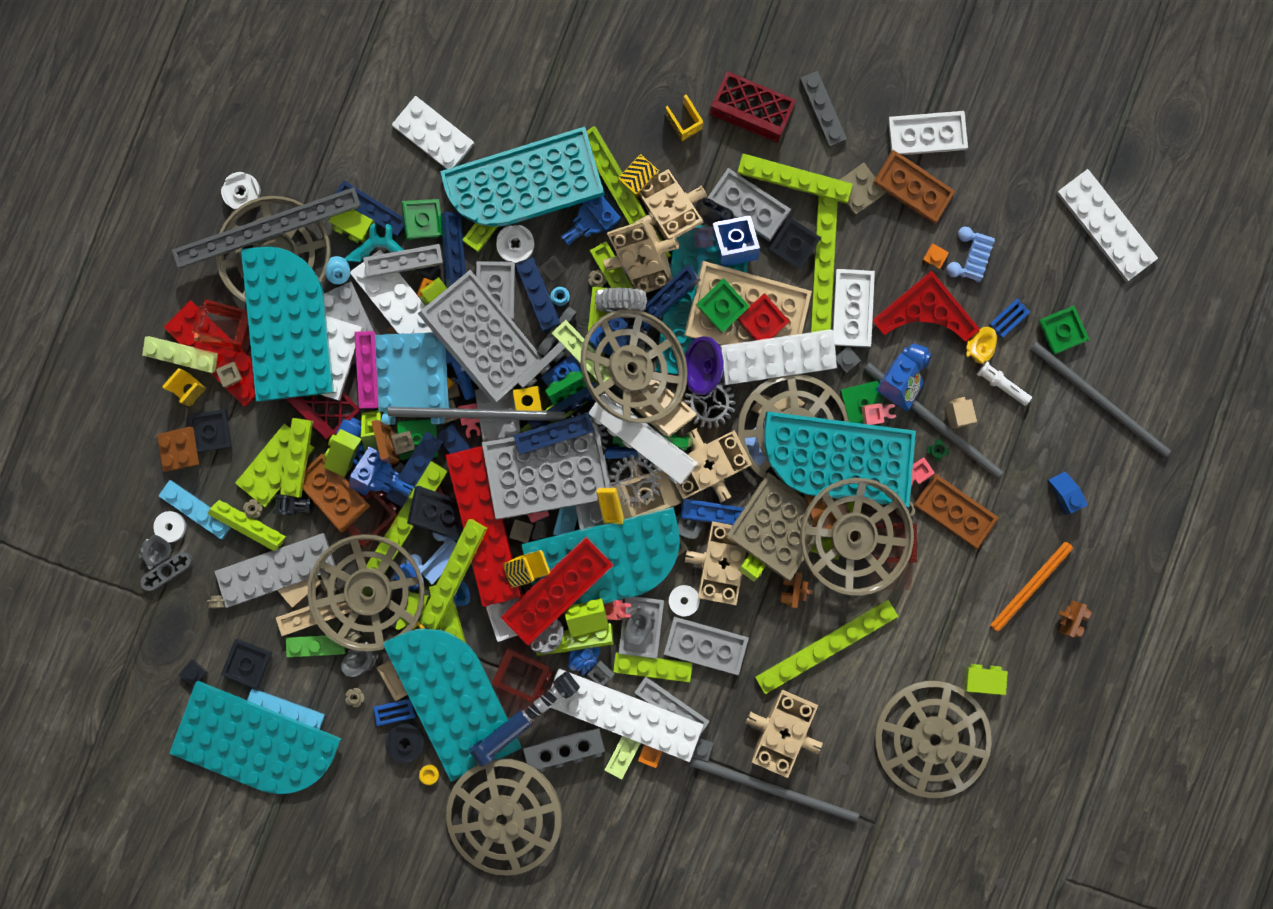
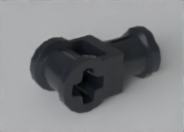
M274 495L276 503L273 514L296 515V513H306L311 515L313 508L311 498L303 500L288 495Z

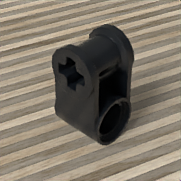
M701 199L697 212L705 224L713 227L715 222L734 219V213L731 209L716 203L712 199Z

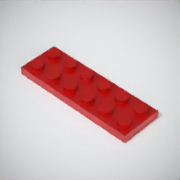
M190 300L164 328L182 345L218 353L216 369L235 362L243 380L226 387V389L246 407L256 397L252 359ZM215 370V372L211 374L221 383L217 371Z
M586 536L550 570V574L543 576L501 616V619L529 645L613 566V563Z

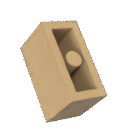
M965 397L957 398L954 401H950V405L945 407L951 429L968 426L977 422L972 399L966 400Z

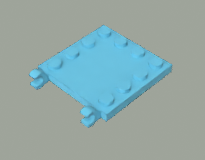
M433 332L375 335L379 412H384L381 422L386 425L396 423L395 416H388V406L449 408L446 348ZM431 418V423H445V418Z

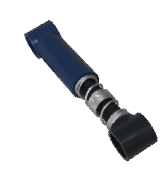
M568 671L557 677L553 682L554 686L551 690H548V693L544 696L541 695V697L533 702L534 704L531 707L528 706L526 711L519 710L485 739H481L469 749L468 752L480 767L487 765L498 752L531 727L535 717L541 716V713L544 714L550 708V705H555V701L561 698L567 699L579 690L580 685Z

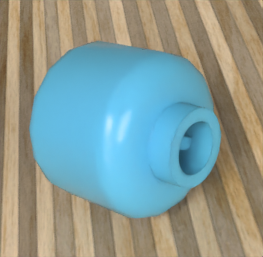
M331 257L325 267L327 279L334 284L345 283L350 277L348 262L342 257Z

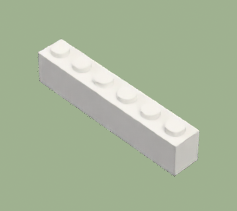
M606 394L600 396L606 405L623 415L622 405L610 399ZM597 402L589 412L594 422L607 427V431L611 435L619 436L623 440L622 443L636 449L638 451L637 454L641 458L649 459L654 463V468L660 472H666L669 475L668 478L676 484L678 482L680 484L685 482L698 464L646 423L636 424L620 420L607 413ZM631 412V418L637 419L638 417Z

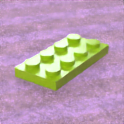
M283 424L235 482L264 507L269 505L274 499V495H277L282 487L291 430L286 424ZM311 444L309 446L308 456L315 449Z

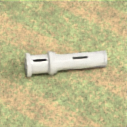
M988 361L981 366L977 376L984 377L990 382L991 386H998L1024 406L1030 402L1032 396L1006 379L1002 371H997L991 367Z

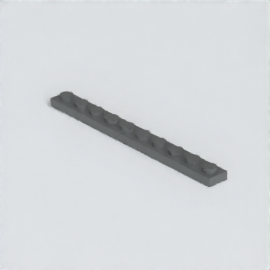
M353 187L172 249L177 267L182 269L360 208L361 204L356 189Z

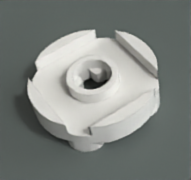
M243 172L229 175L221 189L224 202L234 210L251 200L260 198L261 194L260 185L257 180ZM240 187H242V189H246V192H244L243 196H241L240 194L237 195L236 193L239 191Z
M507 226L497 236V250L505 261L518 264L527 260L532 255L535 247L533 236L524 226ZM512 240H514V241L519 240V241H520V242H519V246H520V247H519V248H516V247H515L514 249L511 248V246H512L511 241H512Z

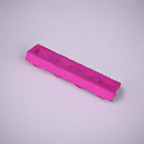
M374 330L355 331L359 408H377L378 389Z

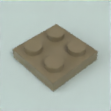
M862 163L840 179L841 181L853 184L846 205L854 216L886 194L884 190L872 183L875 176L865 163Z

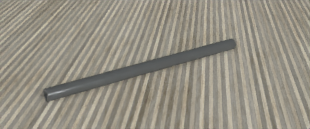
M1035 342L1030 347L1034 353L1160 455L1166 457L1171 450L1038 342Z
M870 362L863 369L879 383L884 376ZM914 400L910 407L913 411L995 478H999L1003 473L1000 468L919 402Z
M389 406L387 412L388 416L535 421H563L565 412Z
M692 757L691 767L855 823L858 820L859 813Z

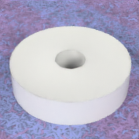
M168 511L161 513L154 522L155 535L162 537L167 542L180 540L186 532V521L183 516L176 512ZM170 523L173 525L172 530L167 528Z
M678 586L673 589L669 596L670 608L677 615H692L699 607L700 598H698V593L690 586ZM682 597H686L688 599L687 604L681 603L680 600Z

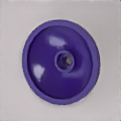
M701 336L690 344L685 355L687 385L694 393L706 395L711 393L719 384L723 374L724 360L718 343L711 337Z

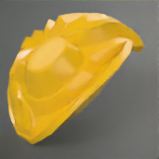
M983 327L968 340L966 347L967 357L971 355L975 362L980 364L990 360L997 344L995 330L990 327Z

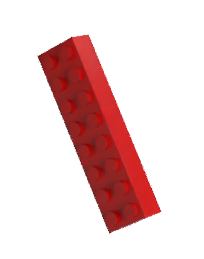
M480 446L446 455L463 528H465L468 519H473L488 528L472 559L483 607L522 597L520 586L511 588L502 565L512 560L513 556L504 519L496 520L483 447Z

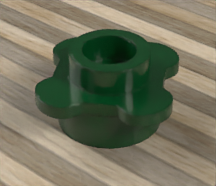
M940 439L935 440V443L926 449L927 453L932 455L935 462H940L941 458L950 452L949 448H946Z

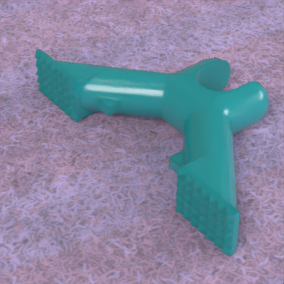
M373 223L370 226V238L344 259L347 262H361L364 257H370V252L376 247H385L390 253L403 251V249L392 239L391 225L386 224V235L384 238H380L376 233V223Z

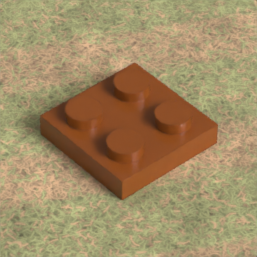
M193 427L157 434L163 472L199 465Z

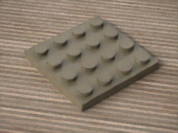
M767 473L725 536L785 580L790 581L804 560L800 544V529L807 510L806 500L772 474ZM809 515L806 526L813 527ZM805 534L806 551L809 553L815 543V535Z

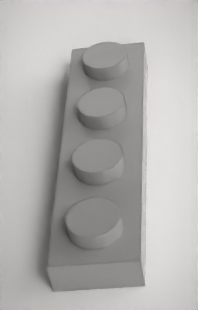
M437 244L364 257L367 278L442 265L443 260L440 245Z
M647 677L643 679L635 691V694L652 705L704 724L701 733L709 723V720Z

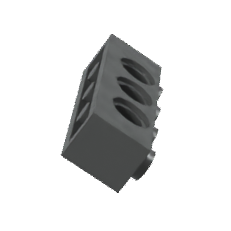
M600 727L529 745L524 747L523 750L527 764L541 773L546 771V767L553 766V769L565 766L564 762L572 761V764L583 761V757L590 756L591 759L600 757L602 752H605ZM581 741H586L589 744L587 751L579 749L578 744ZM567 746L570 749V754L568 756L561 755V747ZM548 751L552 756L551 760L544 761L541 758V753Z

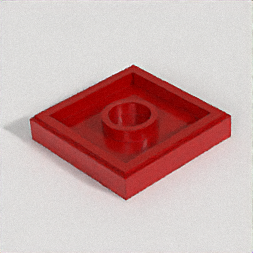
M765 293L736 319L755 341L773 338L790 322Z

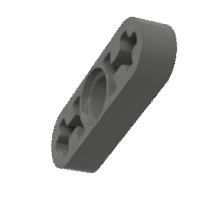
M568 307L560 317L561 324L565 320L570 324L577 312ZM558 327L553 328L549 332L537 352L546 356L558 341L552 335V332Z
M180 552L141 578L142 588L147 591H154L189 569L193 564V557L187 552ZM180 557H187L186 565L180 564L177 567L174 565L181 561ZM165 566H169L172 569V574L169 577H165L162 574ZM157 576L160 578L153 582L154 586L147 585L149 582L148 578L154 579Z

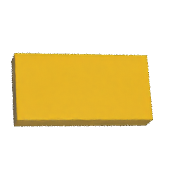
M598 488L596 493L604 524H623L624 516L617 488Z

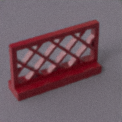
M727 71L711 104L709 115L778 143L796 100ZM728 78L736 81L738 86L729 89L726 83ZM751 87L755 94L746 96L743 88ZM740 90L743 98L734 101L731 93ZM728 94L731 102L724 104L718 100L720 96ZM761 95H770L772 101L763 103ZM757 97L760 105L751 108L748 100ZM745 101L748 109L744 111L739 110L736 104ZM782 101L790 104L788 109L782 111L778 105ZM775 105L777 113L769 115L766 107ZM762 109L765 117H756L754 111ZM780 116L782 121L781 127L773 124L771 119Z
M342 392L340 402L328 401L329 397H326V401H315V395H312V401H304L301 397L286 398L285 400L305 420L313 421L312 428L327 443H329L332 435L336 434L342 418H346L344 420H351L361 411L344 392ZM315 404H326L325 414H316L314 412ZM328 405H339V415L328 414ZM342 405H351L355 409L350 415H342ZM328 418H339V425L334 430L328 426Z

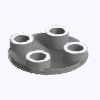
M556 619L529 644L531 649L542 654L554 651L563 639L561 622Z

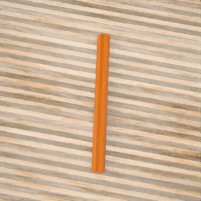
M1064 542L997 616L990 625L992 629L999 632L1073 550L1069 543Z

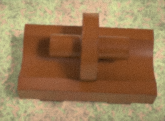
M796 572L790 581L783 578L784 585L792 586V593L782 592L780 602L790 605V607L798 608L799 593H801V601H806L807 594H813V590H808V582L803 581L802 589H800L802 573Z
M1072 600L1070 606L1066 607L1065 612L1059 611L1058 615L1062 616L1060 622L1062 625L1059 633L1070 637H1082L1084 628L1079 626L1081 620L1087 621L1092 613L1087 609V605Z

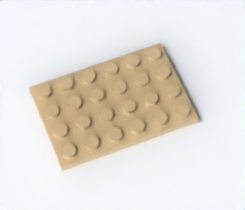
M702 262L699 272L701 281L696 285L684 336L693 339L701 336L711 337L719 346L755 341L737 320L723 333H720L695 306L723 278L749 306L765 293L790 321L773 338L802 334L812 291L713 263Z

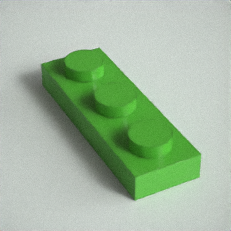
M327 635L286 638L287 657L346 654V647L334 642Z

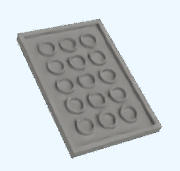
M471 270L417 313L492 404L500 400L543 359Z
M592 423L594 433L522 455L518 454L513 437L482 442L496 520L598 502L597 489L610 487L597 423Z

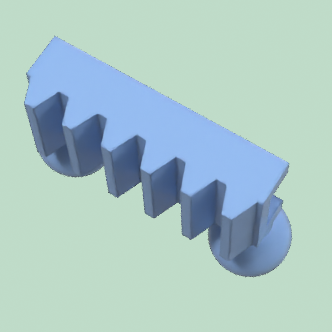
M962 227L958 231V238L963 242L972 240L964 269L961 268L959 263L952 262L947 266L946 272L950 277H967L979 283L983 278L995 238L973 233L971 228Z
M433 533V537L437 541H443L444 544L424 565L420 556L416 554L411 555L421 574L431 584H434L441 577L457 544L453 539Z

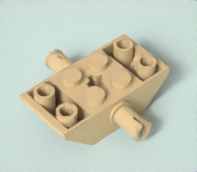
M669 169L653 177L638 193L649 215L634 223L644 220L652 226H657L666 240H670L673 237L677 238L704 223L692 205L700 199L707 197L704 188L699 186V188L688 194L684 193Z
M644 220L607 233L618 255L604 260V266L607 271L619 267L625 268L634 288L646 293L662 288L672 280L665 252L679 249L677 238L673 237L670 240L660 242L653 226Z
M697 428L692 430V433L691 431L686 433L687 437L693 438V450L687 455L698 464L685 482L682 484L679 482L678 484L675 483L683 500L710 486L714 488L720 503L725 501L722 493H724L726 499L731 498L724 484V479L752 465L735 430L708 444L703 443ZM705 461L713 463L712 470L704 468Z
M638 458L633 459L635 467L631 460L626 462L632 475L631 480L611 487L617 488L624 519L682 504L683 498L675 483L668 478L669 475L664 471L660 472L658 470L643 474ZM642 491L650 493L651 496L648 497V501L640 499L639 496L642 495Z
M712 522L706 552L703 554L689 550L686 551L687 556L694 557H685L686 563L699 564L703 567L698 598L732 605L737 604L741 577L743 575L738 570L745 561L746 551L725 536L732 525ZM726 558V562H729V565L722 569L719 561Z
M781 690L767 718L750 712L748 716L755 719V721L747 718L746 723L762 729L752 763L788 778L800 748L803 747L818 754L820 749L813 745L821 748L823 743L807 737V731L818 705ZM787 728L788 735L782 737L779 733L780 730L784 731Z

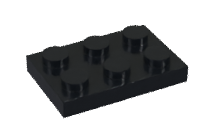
M421 486L415 487L407 524L458 541L464 528L457 499Z

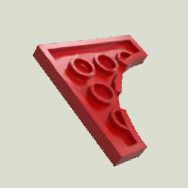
M933 271L926 274L872 319L883 335L906 323L918 321L945 326L955 332L964 342L980 330Z

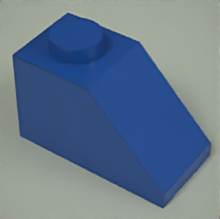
M1066 472L1048 480L1064 514H1071L1088 506L1081 489Z

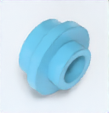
M556 287L553 289L551 300L555 305L563 306L568 303L570 295L566 288ZM563 294L564 298L562 300H558L557 295Z

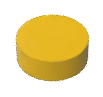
M434 765L424 766L419 773L420 781L425 785L434 784L439 778L437 767Z

